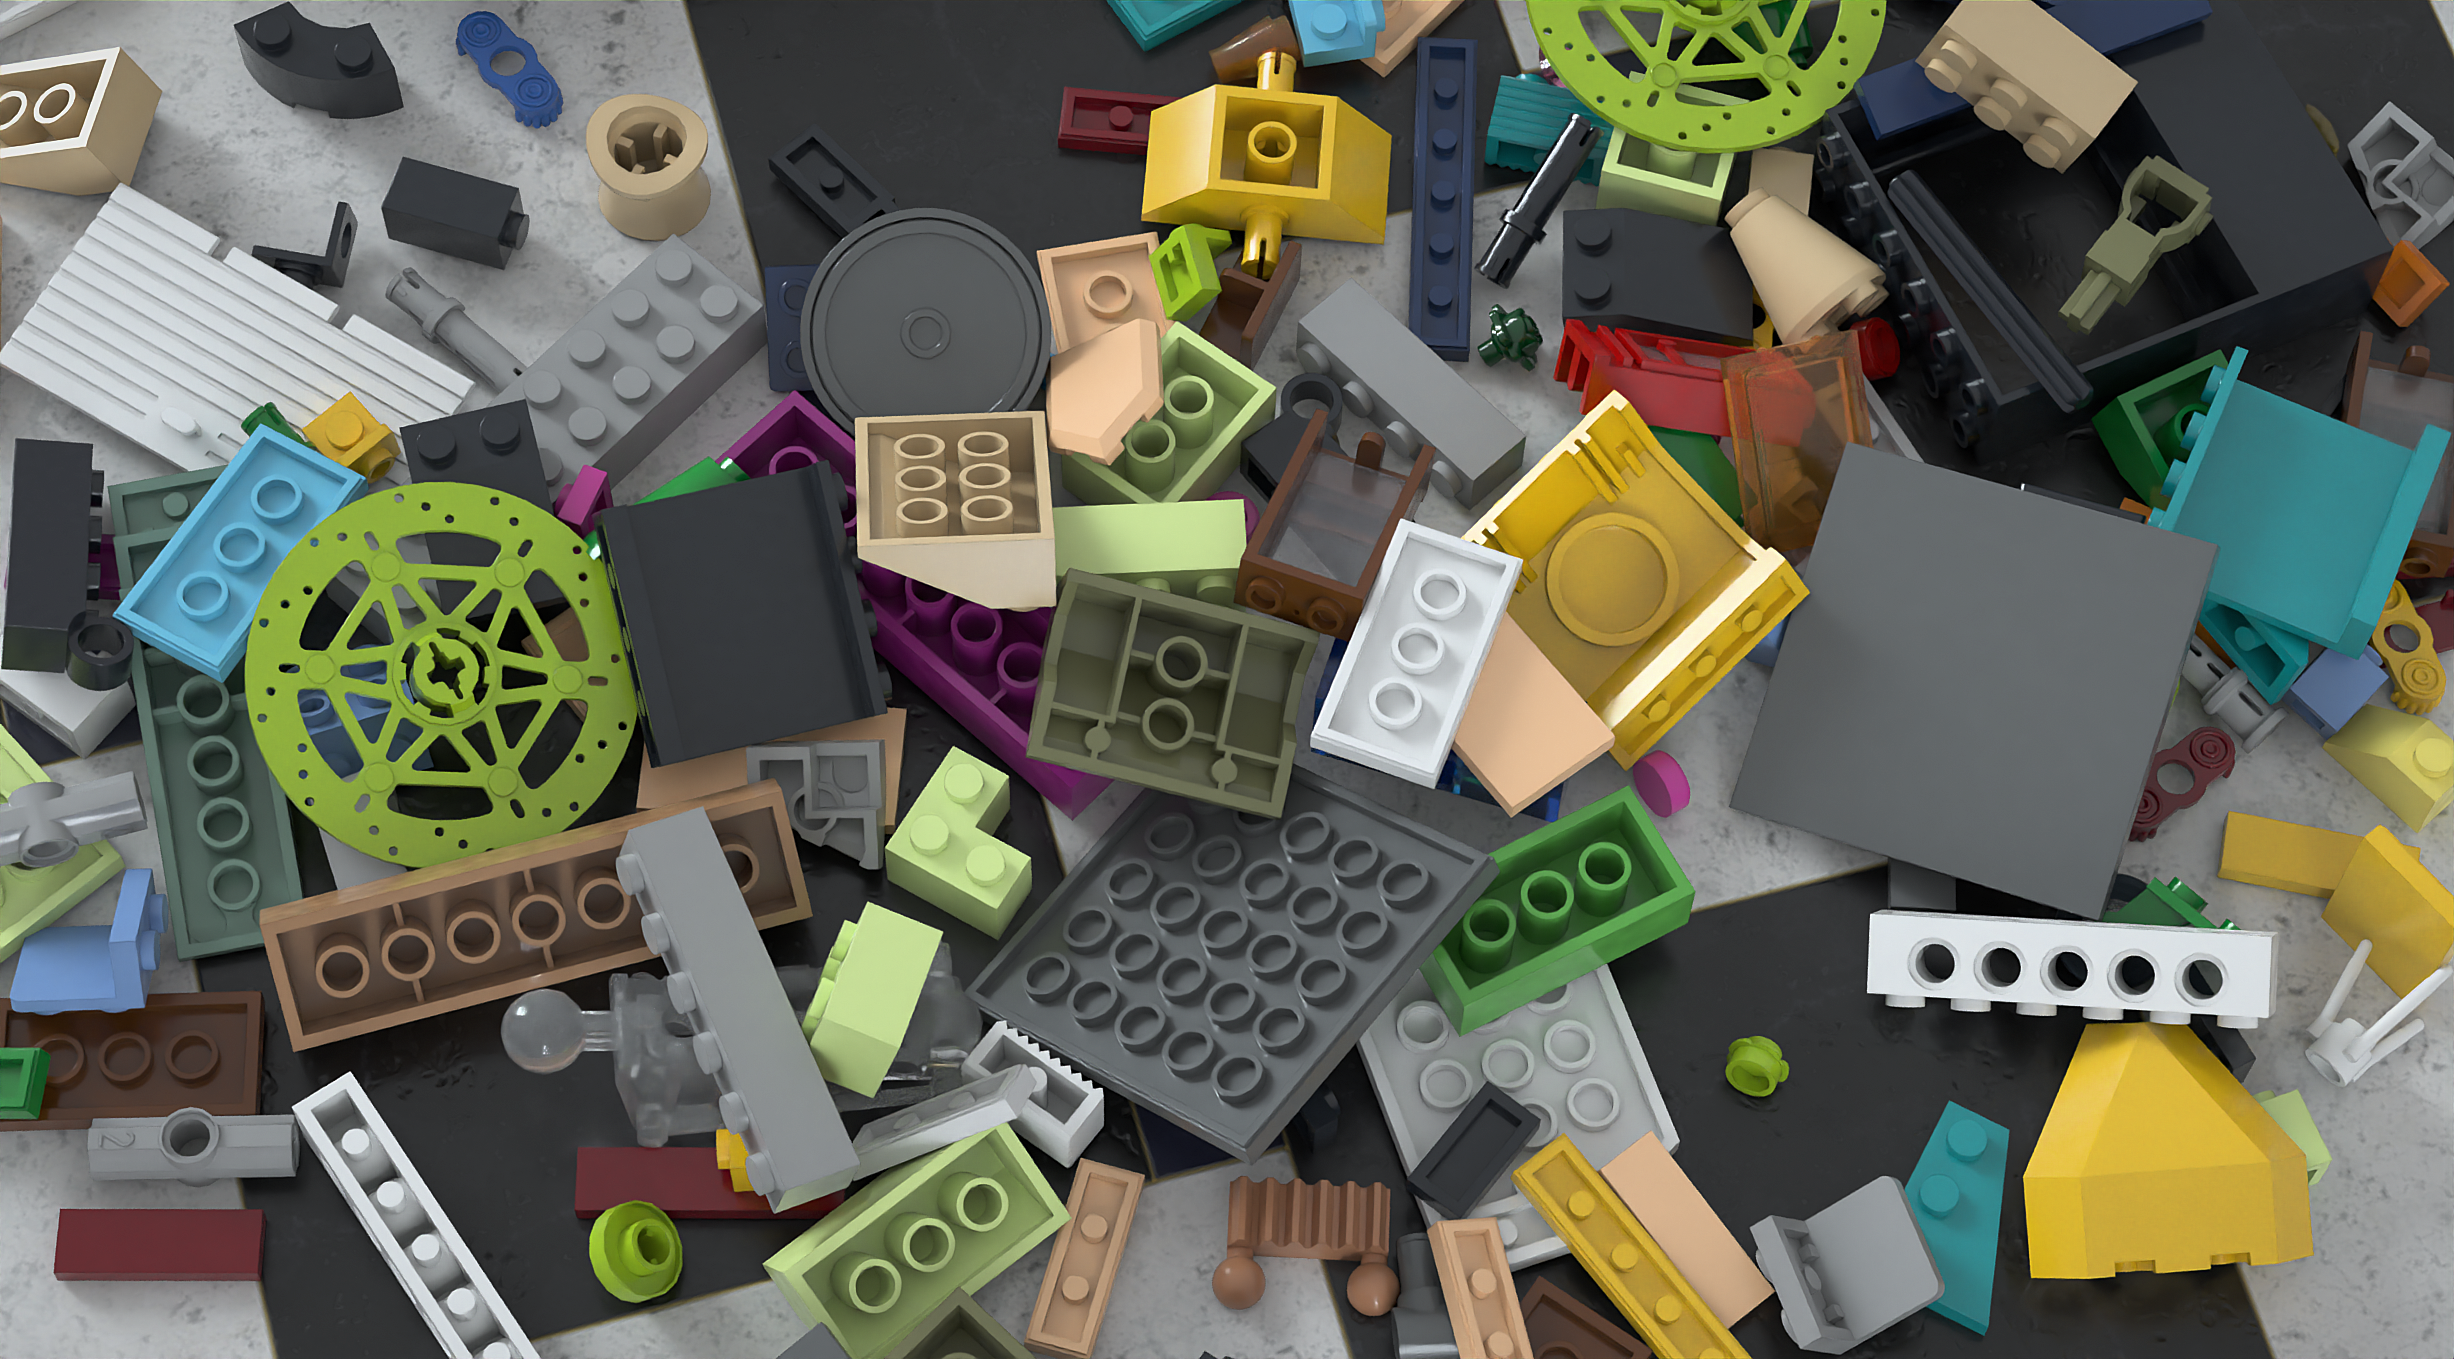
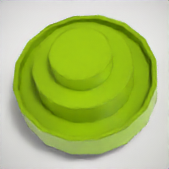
M633 1200L607 1209L595 1221L590 1234L589 1256L595 1275L607 1291L620 1300L639 1303L665 1294L677 1282L682 1268V1244L676 1227L662 1210L652 1203Z

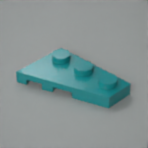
M1949 1100L1904 1191L1945 1284L1943 1295L1925 1307L1984 1336L1989 1325L2010 1130Z

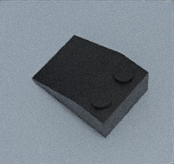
M1628 208L1563 211L1562 321L1564 329L1566 320L1573 319L1582 321L1591 332H1596L1598 325L1607 326L1613 334L1616 328L1736 347L1754 346L1753 282L1730 236L1732 230Z
M526 399L399 427L412 484L455 482L479 485L503 491L526 500L554 516ZM497 499L490 500L493 505L499 504ZM426 504L421 506L424 511L430 510V507ZM448 516L445 518V521L450 524L453 522V518ZM511 519L509 522L512 526L518 524L515 519ZM450 532L424 533L431 564L490 567L501 552V548L497 543L468 534ZM525 541L518 550L520 557H525L532 547L530 541ZM540 570L534 571L524 585V590L535 609L567 602L566 597L555 583ZM435 580L443 614L446 616L450 615L476 587V584L472 581ZM492 590L465 618L466 622L473 624L493 619L501 599V593L497 590ZM513 608L511 609L509 615L520 612L518 609Z

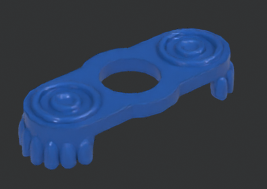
M477 11L461 20L456 38L459 56L467 53L478 65L483 81L492 88L498 89L514 106L516 121H523L526 127L532 124L534 128H540L541 124L544 127H548L550 121H557V114H562V106L564 104L561 90L554 78L538 61V56L533 46L526 40L518 38L504 21L494 13ZM504 51L517 52L526 61L523 69L511 76L497 74L491 68V62L497 54Z

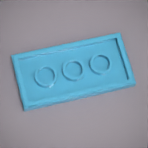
M260 423L113 613L112 618L128 627L134 637L223 683L246 653L254 614L275 570L290 550L311 529L331 514L364 497L369 490L366 477ZM311 540L310 545L313 547L318 546V541ZM261 620L259 624L260 626L265 627L268 624V622L265 620Z

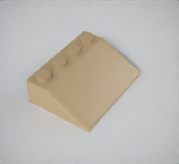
M1044 411L855 418L858 558L991 609L1008 608L1017 612H1027L1039 607L1057 606L1055 534Z

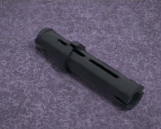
M1575 113L1569 114L1566 124L1513 209H1505L1499 218L1500 222L1503 223L1502 227L1480 262L1474 267L1479 274L1483 276L1485 274L1488 275L1486 279L1504 289H1508L1512 278L1534 243L1541 245L1547 235L1543 228L1594 146L1604 135V132L1599 127H1590L1592 122Z

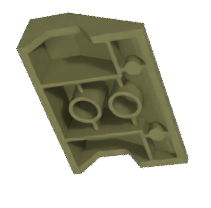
M1069 568L1056 587L1057 606H1052L1044 640L1025 757L1280 820L1297 746L1295 723L1304 680L1317 648L1320 633L1313 629Z

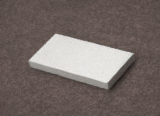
M1401 518L1311 734L1310 747L1435 789L1522 571L1523 559Z

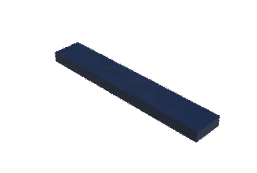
M2071 0L2044 10L2103 56H2108L2207 19L2213 13L2208 0ZM1918 57L1859 78L1853 85L1877 141L1973 105L1956 92L1949 93L1935 86L1925 75V68L1915 62Z
M1418 37L1408 329L1443 361L1468 362L1470 353L1478 40Z

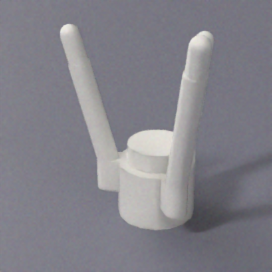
M2368 939L2362 940L2347 964L2320 1016L2305 1030V1033L2314 1041L2305 1050L2310 1063L2322 1076L2339 1087H2345L2349 1082L2355 1083L2369 1067L2424 1029V1021L2417 1018L2376 1044L2378 1040L2453 974V967L2450 964L2442 965L2368 1030L2351 1018H2346L2341 1024L2333 1022L2372 950V942Z

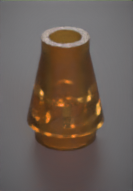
M1267 15L1222 46L1208 51L1221 85L1233 80L1257 77V62L1259 57L1265 53L1276 52L1274 73H1279L1282 53L1292 56L1296 62L1302 60L1294 33L1285 15L1272 20Z

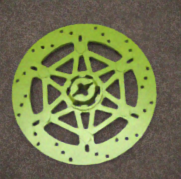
M1525 0L1530 23L1543 54L1560 80L1577 99L1596 115L1634 137L1659 146L1697 153H1735L1755 150L1787 140L1816 125L1824 118L1825 110L1840 105L1854 89L1853 85L1857 79L1863 77L1877 48L1886 14V0H1839L1836 26L1829 43L1817 61L1808 70H1801L1788 56V52L1811 0H1796V6L1780 38H1776L1773 35L1758 6L1781 0ZM1621 10L1658 13L1662 16L1655 47H1650ZM1601 11L1647 68L1642 81L1635 83L1624 77L1599 53L1581 24L1579 12ZM1742 22H1748L1765 54L1756 52L1734 33L1732 29ZM1673 27H1679L1694 34V37L1676 61L1667 58ZM1711 37H1715L1743 61L1742 63L1702 66L1692 64ZM1758 78L1770 93L1769 96L1759 100L1730 106L1691 105L1679 102L1675 98V93L1681 83ZM1787 86H1791L1799 96L1793 95ZM1652 95L1658 98L1656 105L1649 107L1647 105L1649 97Z
M424 482L398 486L354 501L328 516L311 529L290 550L275 570L261 596L253 617L247 642L245 695L249 719L261 754L281 789L306 817L337 841L380 861L412 869H421L484 853L487 850H495L563 832L577 821L597 800L614 776L625 755L638 712L602 561L599 558L594 561L586 553L589 546L568 526L545 510L503 491L473 484ZM397 495L401 496L403 501L396 502L394 497ZM497 499L499 504L493 505L490 500ZM426 504L430 507V510L424 511L421 506ZM448 516L453 518V522L450 524L445 521V518ZM511 519H515L518 524L512 526L509 522ZM450 532L488 539L497 543L501 548V552L490 567L406 563L396 547V541L399 538L410 535ZM365 534H371L378 545L377 550H372L364 537ZM338 535H345L346 540L340 541ZM310 541H318V546H311ZM525 541H530L532 544L530 551L525 557H520L518 550ZM578 548L581 553L574 554L572 549ZM352 562L360 563L370 580V584L328 649L325 651H315L301 648L299 644L301 632L317 598L342 569ZM540 570L544 572L564 594L574 610L587 644L589 657L586 661L562 660L524 590L525 583L534 571ZM579 575H585L587 580H579ZM420 579L472 581L476 584V587L450 615L446 616L426 594L418 581ZM401 586L426 616V621L410 629L404 628L392 588ZM305 588H310L312 590V593L310 595H306L303 592V590ZM492 590H497L501 593L500 602L488 631L481 632L476 627L467 623L465 618ZM585 600L588 602V606L582 607L580 601ZM287 602L289 607L284 609L281 607V603ZM373 603H380L393 643L386 646L349 650L346 645ZM516 608L519 610L542 653L541 658L500 650L497 647L511 609ZM265 620L268 622V626L262 627L259 622ZM439 633H446L459 637L458 640L443 638L442 635H440ZM410 646L413 648L416 658L410 671L409 681L412 694L418 701L414 705L405 696L402 684L406 680V664L402 663L401 660ZM474 646L484 657L486 664L482 671L481 687L486 688L487 691L479 705L475 702L473 694L479 675V665L475 654L471 651ZM617 656L619 662H612L611 657ZM433 658L435 662H440L445 670L453 667L458 669L459 673L453 683L455 692L453 689L449 690L444 682H437L435 684L430 682L429 678L432 676L435 668ZM383 661L387 665L386 683L384 685L345 677L340 673V669L343 666ZM294 665L299 668V672L283 673L279 671V666ZM507 666L546 676L547 683L545 685L504 690L501 686L502 668ZM589 678H603L606 680L607 685L592 686L588 684L587 680ZM269 688L274 689L275 694L272 696L267 695L266 690ZM301 690H323L329 698L364 763L363 768L354 781L344 782L337 776L313 744L299 709L297 694ZM351 693L387 701L391 704L390 711L376 743L372 744L368 741L345 699V694ZM561 700L583 701L587 706L586 717L579 737L570 754L544 784L537 789L528 788L518 771V767ZM539 701L541 707L514 749L508 748L495 707ZM430 712H445L449 718L431 716ZM260 715H264L266 717V721L259 722L257 717ZM406 719L421 728L423 733L396 762H391L386 758V754L400 720ZM478 722L485 724L496 758V764L488 766L462 735L464 729ZM618 724H625L626 730H620ZM439 736H444L470 767V771L467 773L416 771L412 768V764ZM598 742H604L606 744V748L600 749L598 747ZM304 745L306 747V751H298V746ZM576 756H582L583 762L578 763L575 760ZM302 771L306 772L307 778H300L299 773ZM398 785L482 788L488 796L493 809L491 813L475 818L430 820L394 812L388 808L387 800ZM363 795L368 796L370 801L364 811L361 813L356 812L355 805ZM312 799L314 804L307 806L305 800ZM511 801H516L524 813L523 818H518L510 806ZM570 804H576L578 810L572 811L569 807ZM546 809L550 811V817L543 816L542 811ZM371 827H375L378 830L376 835H372L369 832ZM441 829L443 836H436L435 830ZM459 842H466L467 848H460ZM395 848L397 854L394 856L390 855L389 849Z

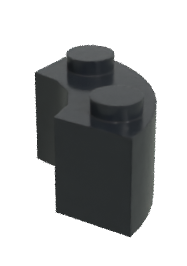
M288 1L233 25L244 65L251 76L271 96L292 108L299 104L316 110L328 111L329 118L335 119L375 117L404 108L395 67L370 23L349 28L322 26L303 17Z

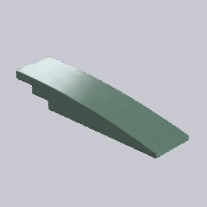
M229 464L107 486L115 532L113 542L121 586L119 590L121 603ZM133 636L134 650L131 671L179 962L265 946L260 929V910L305 898L290 798L281 789L267 767L257 745L249 719L245 695L246 653L225 681L221 683ZM269 688L266 690L267 695L272 696L273 689ZM260 715L257 717L259 722L266 721V717L264 715Z

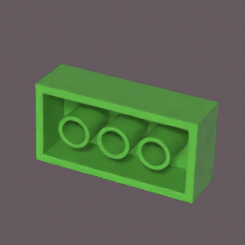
M1628 785L1487 854L1494 857L1500 873L1425 960L1419 970L1457 1034L1461 1037L1687 924L1696 891Z

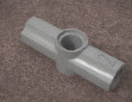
M130 771L67 788L56 782H38L20 787L12 792L8 797V803L0 805V867L20 861L30 867L58 865L73 858L79 851V846L148 829L144 802L134 772Z
M193 1107L179 1109L168 1117L93 1119L92 1126L88 1132L87 1145L89 1173L93 1180L177 1179L186 1186L192 1187L208 1186L220 1178L296 1176L300 1156L299 1124L295 1115L212 1116L203 1109ZM198 1138L209 1140L208 1146L198 1155L191 1157L179 1155L180 1150L189 1141Z

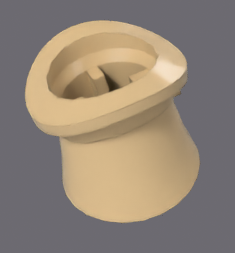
M648 94L618 96L604 102L594 111L586 130V147L590 163L601 180L598 190V202L606 220L617 230L628 236L653 241L667 240L673 233L676 236H681L695 228L706 215L711 198L709 180L701 167L708 150V133L702 119L694 111L676 101Z

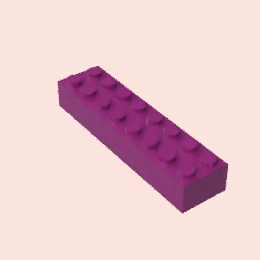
M794 390L715 460L719 465L728 456L751 479L804 468L816 462L829 460L832 474L840 473L847 492L848 509L841 511L846 536L853 535L857 540L855 441L797 391ZM862 560L863 571L855 575L861 600L868 598L875 612L878 633L877 636L870 637L872 647L1072 821L1115 781L1114 779L1025 757L1043 645L1051 614L1050 607H1039L1027 612H1017L1008 608L991 609Z

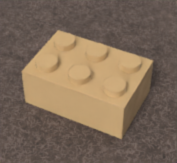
M1962 0L1915 61L1925 68V75L1935 86L1943 91L1959 94L1974 106V112L1982 122L1993 129L2006 130L2024 144L2023 149L2033 161L2046 168L2054 167L2061 173L2095 140L2138 83L2031 0Z

